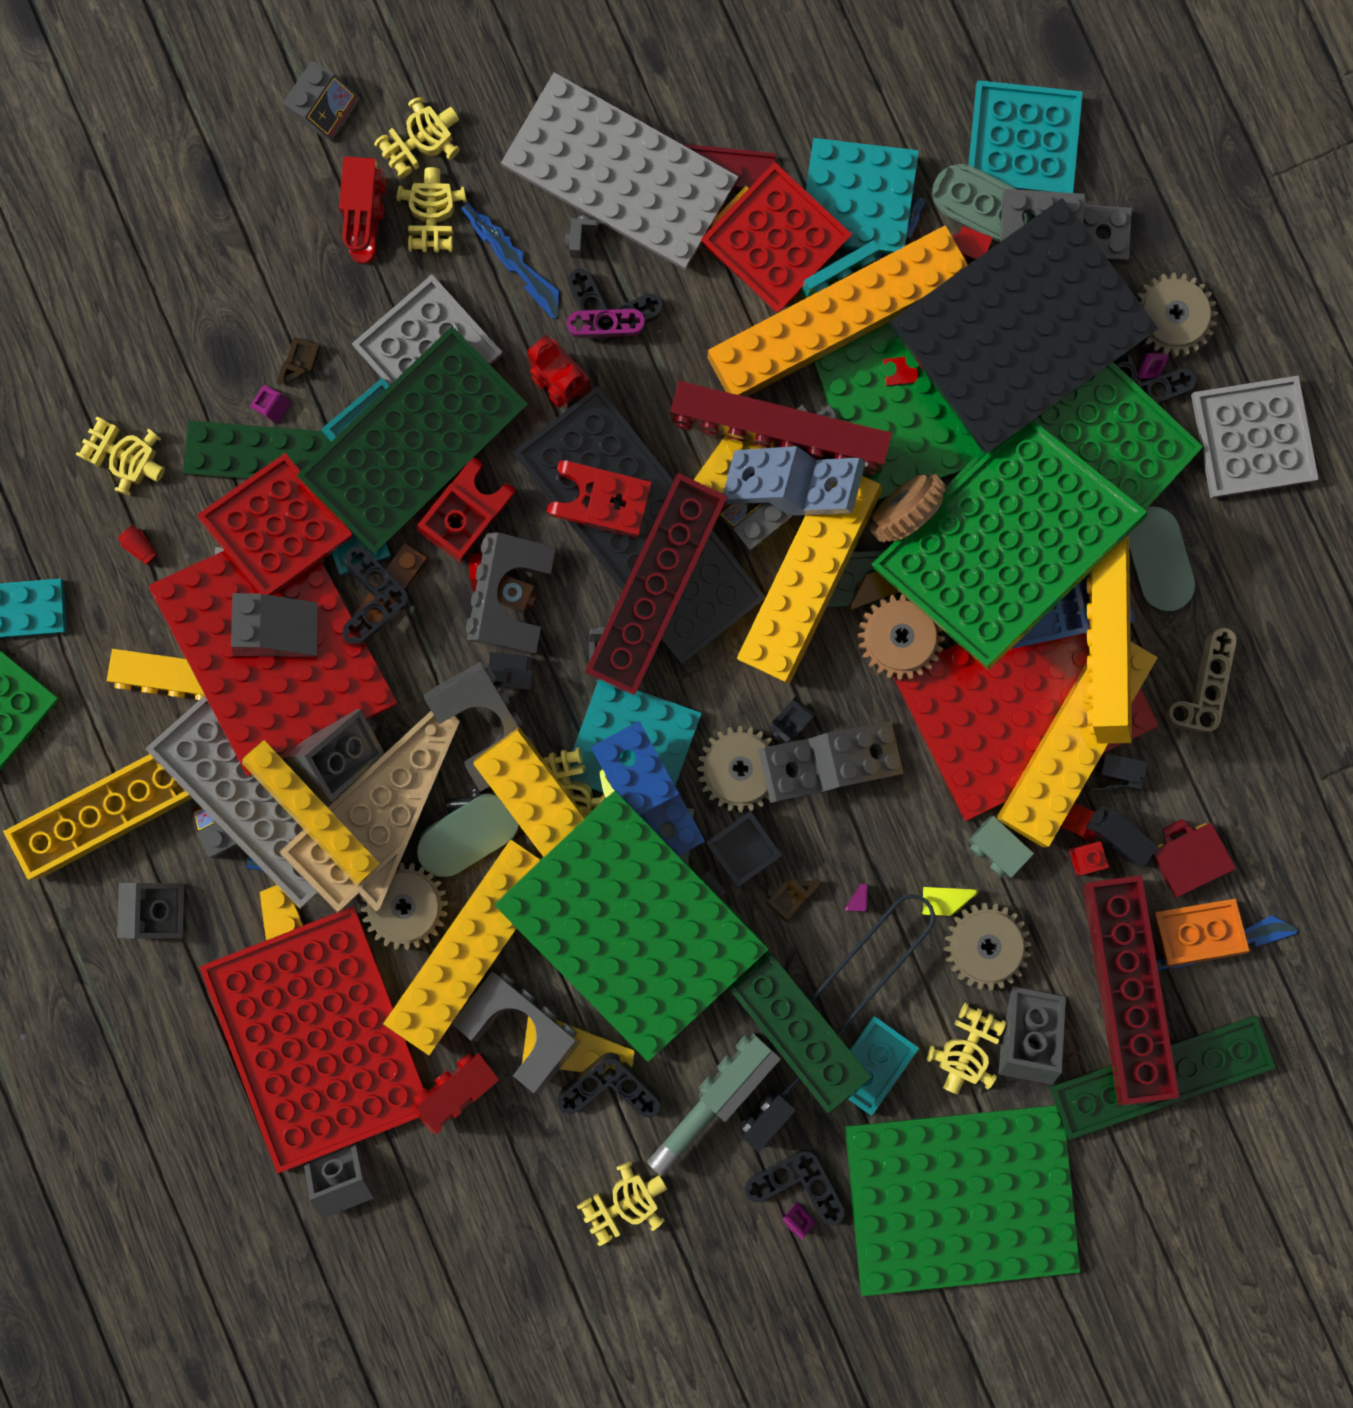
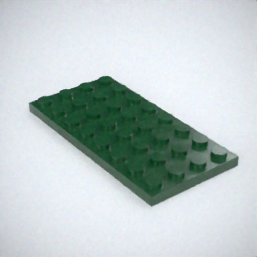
M451 326L296 476L375 554L528 404L466 339Z

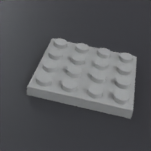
M430 275L352 343L359 354L389 385L451 326L490 365L503 355L502 351L433 275Z
M1299 376L1217 388L1191 394L1199 440L1203 446L1201 451L1210 499L1319 480Z

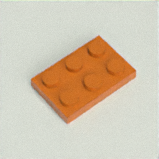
M1236 899L1155 912L1153 915L1166 967L1247 954L1250 951Z

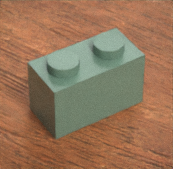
M994 816L989 817L967 840L972 844L970 850L980 859L985 856L992 863L990 868L1001 878L1004 875L1007 878H1012L1034 854Z

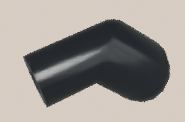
M471 787V797L447 799L446 807L448 812H454L478 796L483 795L485 789L480 791L478 787Z

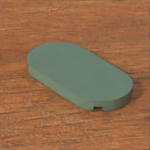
M956 164L945 168L939 173L933 184L932 195L934 203L941 213L1000 242L1004 189L1015 188L972 166ZM1030 212L1022 214L1023 221L1028 223L1033 219V214Z
M1152 506L1146 509L1148 517L1129 534V556L1144 601L1159 611L1172 612L1182 608L1191 600L1195 590V580L1178 522L1167 510Z
M480 795L424 830L417 847L419 861L426 871L434 873L435 876H453L508 843L516 834L519 824L497 795Z

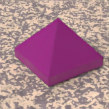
M1147 353L1142 356L1137 377L1140 379L1159 377L1169 354Z
M798 1202L794 1203L783 1218L787 1228L801 1240L815 1224V1221Z

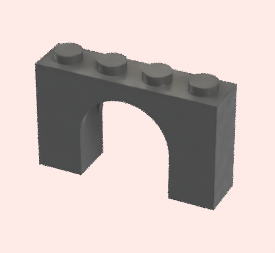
M498 532L486 534L481 545V552L483 553L481 564L476 571V579L478 581L476 591L471 598L473 608L471 617L466 624V632L468 633L466 640L524 654L536 653L541 627L515 621L505 615L498 603L497 589L501 578L511 569L536 575L551 574L555 547Z
M478 662L423 695L439 724L471 707L488 708L500 717L501 730L496 741L488 748L464 761L466 769L478 789L482 791L489 787V784L474 766V760L516 728L523 727L524 724L517 712L511 714L507 705L511 702L504 690L498 691L493 684L498 680L490 666L484 668L482 663ZM530 734L526 735L533 746L537 748Z
M492 971L451 1024L471 1041L479 1042L494 1021L503 1013L512 1010H521L526 1013L535 1025L536 1043L530 1055L513 1076L531 1092L540 1094L581 1043L575 1037L578 1033L568 1024L564 1023L562 1026L554 1020L557 1015L548 1007L543 1006L541 1009L534 1003L536 998L523 988L522 991H519L513 986L516 981L503 971L499 974Z

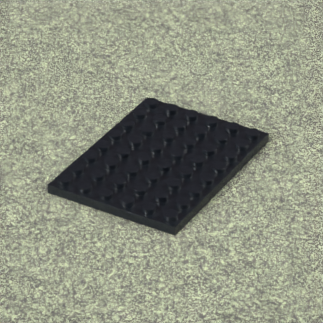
M1063 198L888 323L985 455L1159 329Z

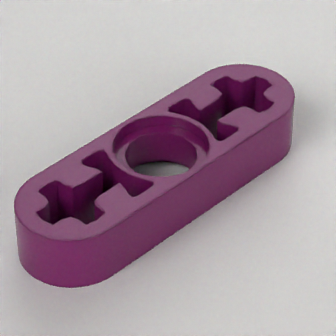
M636 309L575 311L567 319L568 331L576 338L636 336L643 331L645 326L643 314ZM618 316H621V322H628L632 316L635 317L636 321H640L633 329L630 328L629 324H621L622 329L617 330ZM594 317V331H591V325H583L582 330L579 331L576 329V326H572V324L576 323V319H582V323H591L590 318ZM602 317H609L614 322L613 327L609 330H602L598 326L599 320Z

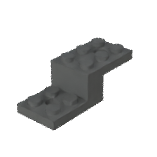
M1004 189L1000 242L1026 224L1022 219V214L1030 212L1036 217L1063 198L1110 262H1128L1132 208L1084 205L1085 194ZM1096 229H1107L1110 234L1109 238L1105 240L1100 239L1096 235Z
M892 721L830 732L810 739L758 749L770 803L904 774ZM871 746H873L877 752V756L875 759L870 754ZM787 764L793 768L792 778L786 773Z

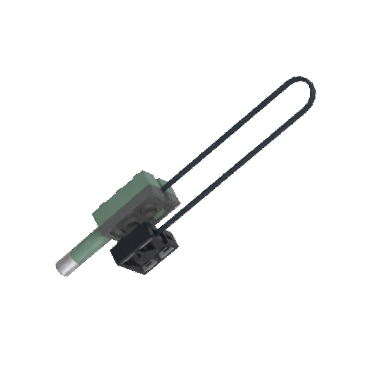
M909 894L895 901L809 999L812 1003L901 902L913 898L919 899L926 904L931 915L927 929L836 1031L838 1036L931 931L935 922V912L933 906L924 897ZM755 1033L750 1037L745 1034L736 1044L738 1051L732 1057L727 1055L717 1066L719 1072L716 1076L712 1078L709 1075L699 1086L701 1093L699 1094L700 1101L647 1161L648 1165L661 1176L664 1175L716 1115L724 1122L728 1120L781 1059L772 1050L774 1047L772 1043L768 1046ZM798 1076L782 1094L777 1090L773 1094L768 1092L758 1103L760 1109L755 1115L750 1112L741 1122V1137L758 1153L796 1111L785 1096L799 1082L800 1078Z

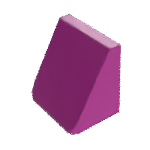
M264 385L251 403L250 408L278 424L291 405V402L281 393Z
M860 884L844 910H867V884Z

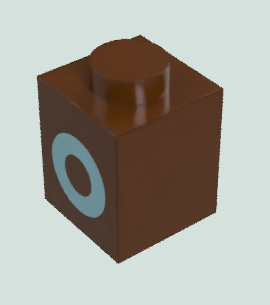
M507 575L502 577L497 589V599L500 605L525 615L528 609H533L538 595L534 594V586Z

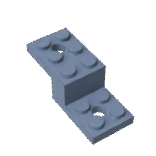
M797 446L735 450L723 492L724 495L728 496L725 502L727 504L769 502L787 515L853 513L865 461L861 458L815 460ZM838 482L837 486L831 489L833 484Z

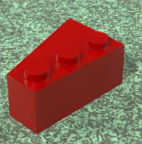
M470 1053L466 1054L457 1061L458 1068L451 1073L448 1070L434 1080L437 1085L429 1091L424 1088L413 1097L415 1102L410 1107L431 1133L438 1134L443 1129L441 1126L451 1118H456L460 1115L462 1109L471 1102L476 1101L499 1080L480 1054L475 1053L473 1056Z

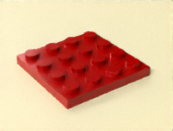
M774 162L701 238V242L770 308L779 313L802 290L804 280L819 272L852 237V234Z
M286 453L197 514L200 522L259 594L274 595L353 538V534L346 525L296 476L300 470Z

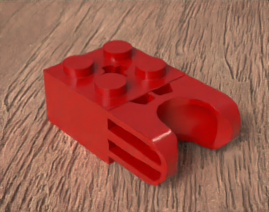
M343 156L339 210L344 218L343 241L356 263L368 264L376 257L379 219H384V203H381V194L386 193L387 181L386 177H383V169L379 168L376 159Z
M544 335L528 350L527 354L531 366L532 380L540 389L544 387L550 394L549 398L559 409L562 406L566 410L592 391L590 378L554 339L551 340L547 335Z
M476 457L468 462L417 525L419 533L460 564L511 501L516 491V488L511 484H504L494 494L484 495L476 489L474 482L481 472L482 463ZM457 519L461 521L460 528H451V520L454 522Z
M569 461L558 462L557 471L559 474L573 480L578 485L580 494L577 499L570 503L552 502L547 507V514L555 518L583 524L584 526L633 538L638 537L651 485L650 481ZM620 498L621 502L625 503V507L621 506L620 510L614 509V504L610 503V501Z

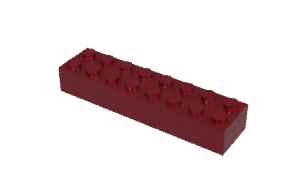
M679 380L670 411L672 423H675L676 427L682 430L691 431L692 428L703 430L702 434L710 437H718V434L728 436L729 441L744 444L745 440L755 443L754 446L759 449L797 446L815 460L861 458L865 461L863 474L875 476V473L881 474L892 432Z
M680 473L676 475L584 671L585 674L632 696L636 694L728 496Z
M1142 875L1087 882L1082 885L1117 1103L1118 1105H1128L1179 1098Z

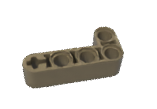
M1221 628L1207 636L1193 703L1179 701L1168 705L1163 712V718L1167 725L1196 733L1210 732L1219 726L1236 646V636L1230 629ZM1220 636H1221V641L1225 642V645H1223V646H1221V647H1220V642H1219V641H1216V638H1218V637H1220ZM1212 661L1217 662L1221 667L1218 675L1214 674L1210 669ZM1207 687L1212 688L1215 692V699L1213 701L1208 700L1205 696ZM1176 707L1180 708L1184 713V718L1181 722L1177 721L1173 716V711ZM1202 713L1207 714L1210 718L1208 727H1204L1200 723Z

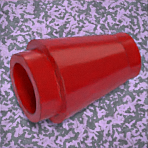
M132 525L118 537V540L121 542L120 546L145 565H148L158 555L141 528L137 529Z

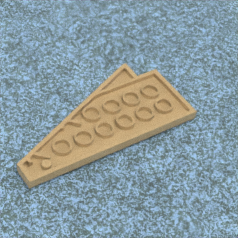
M430 711L327 807L380 863L357 886L305 830L299 833L280 851V854L337 913L357 894L376 912L380 909L460 722L455 716L439 724L432 711Z

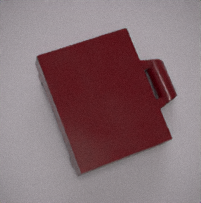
M1181 819L1162 829L1165 845H1158L1152 858L1175 899L1236 869L1212 823L1201 824L1195 828L1196 830H1193L1187 822ZM1185 830L1186 835L1172 841L1171 836Z

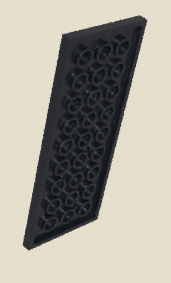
M597 386L516 449L513 454L551 502L570 503L577 499L580 494L578 485L573 480L561 476L557 471L558 462L569 461L651 482L637 538L567 521L620 589L623 590L673 484V480L600 387ZM620 498L610 501V503L614 504V509L620 510L621 506L625 507V503H622ZM713 530L707 539L661 638L662 642L681 665L766 598Z

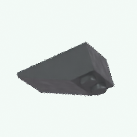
M232 593L231 648L233 656L317 657L318 603L266 594Z
M356 709L303 740L285 755V758L295 774L322 802H332L385 753L361 709Z
M1014 986L1011 988L1005 1020L1006 1025L1000 1048V1075L1051 1085L1062 1073L1066 997Z

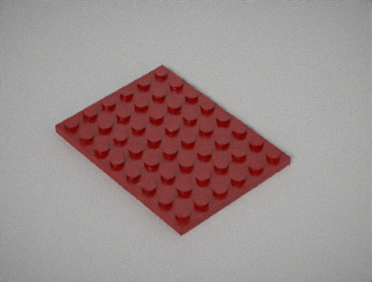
M225 551L219 552L148 585L247 778L253 775L242 764V760L263 740L285 761V755L303 740L356 709H361L366 720L397 706V702L366 644L364 643L359 647H351L343 641V627L352 617L322 561H319L272 595L318 603L317 657L233 656L231 648L232 593L259 594V592ZM349 629L350 638L354 636L358 639L360 638L358 629L356 631Z
M1087 633L1010 649L989 670L962 646L956 644L936 654L939 658L938 661H929L932 666L929 671L924 667L921 668L923 675L920 677L916 672H913L911 680H908L905 674L900 681H897L896 674L893 675L896 685L964 821L1007 801L1087 663V656H1090ZM1139 689L1131 703L1132 739L1159 726L1141 689ZM1108 743L1103 753L1124 743Z
M355 906L199 967L277 1174L419 1118L410 1105L415 1102L413 1097L425 1087L407 1040L383 1024L394 1009V1006Z

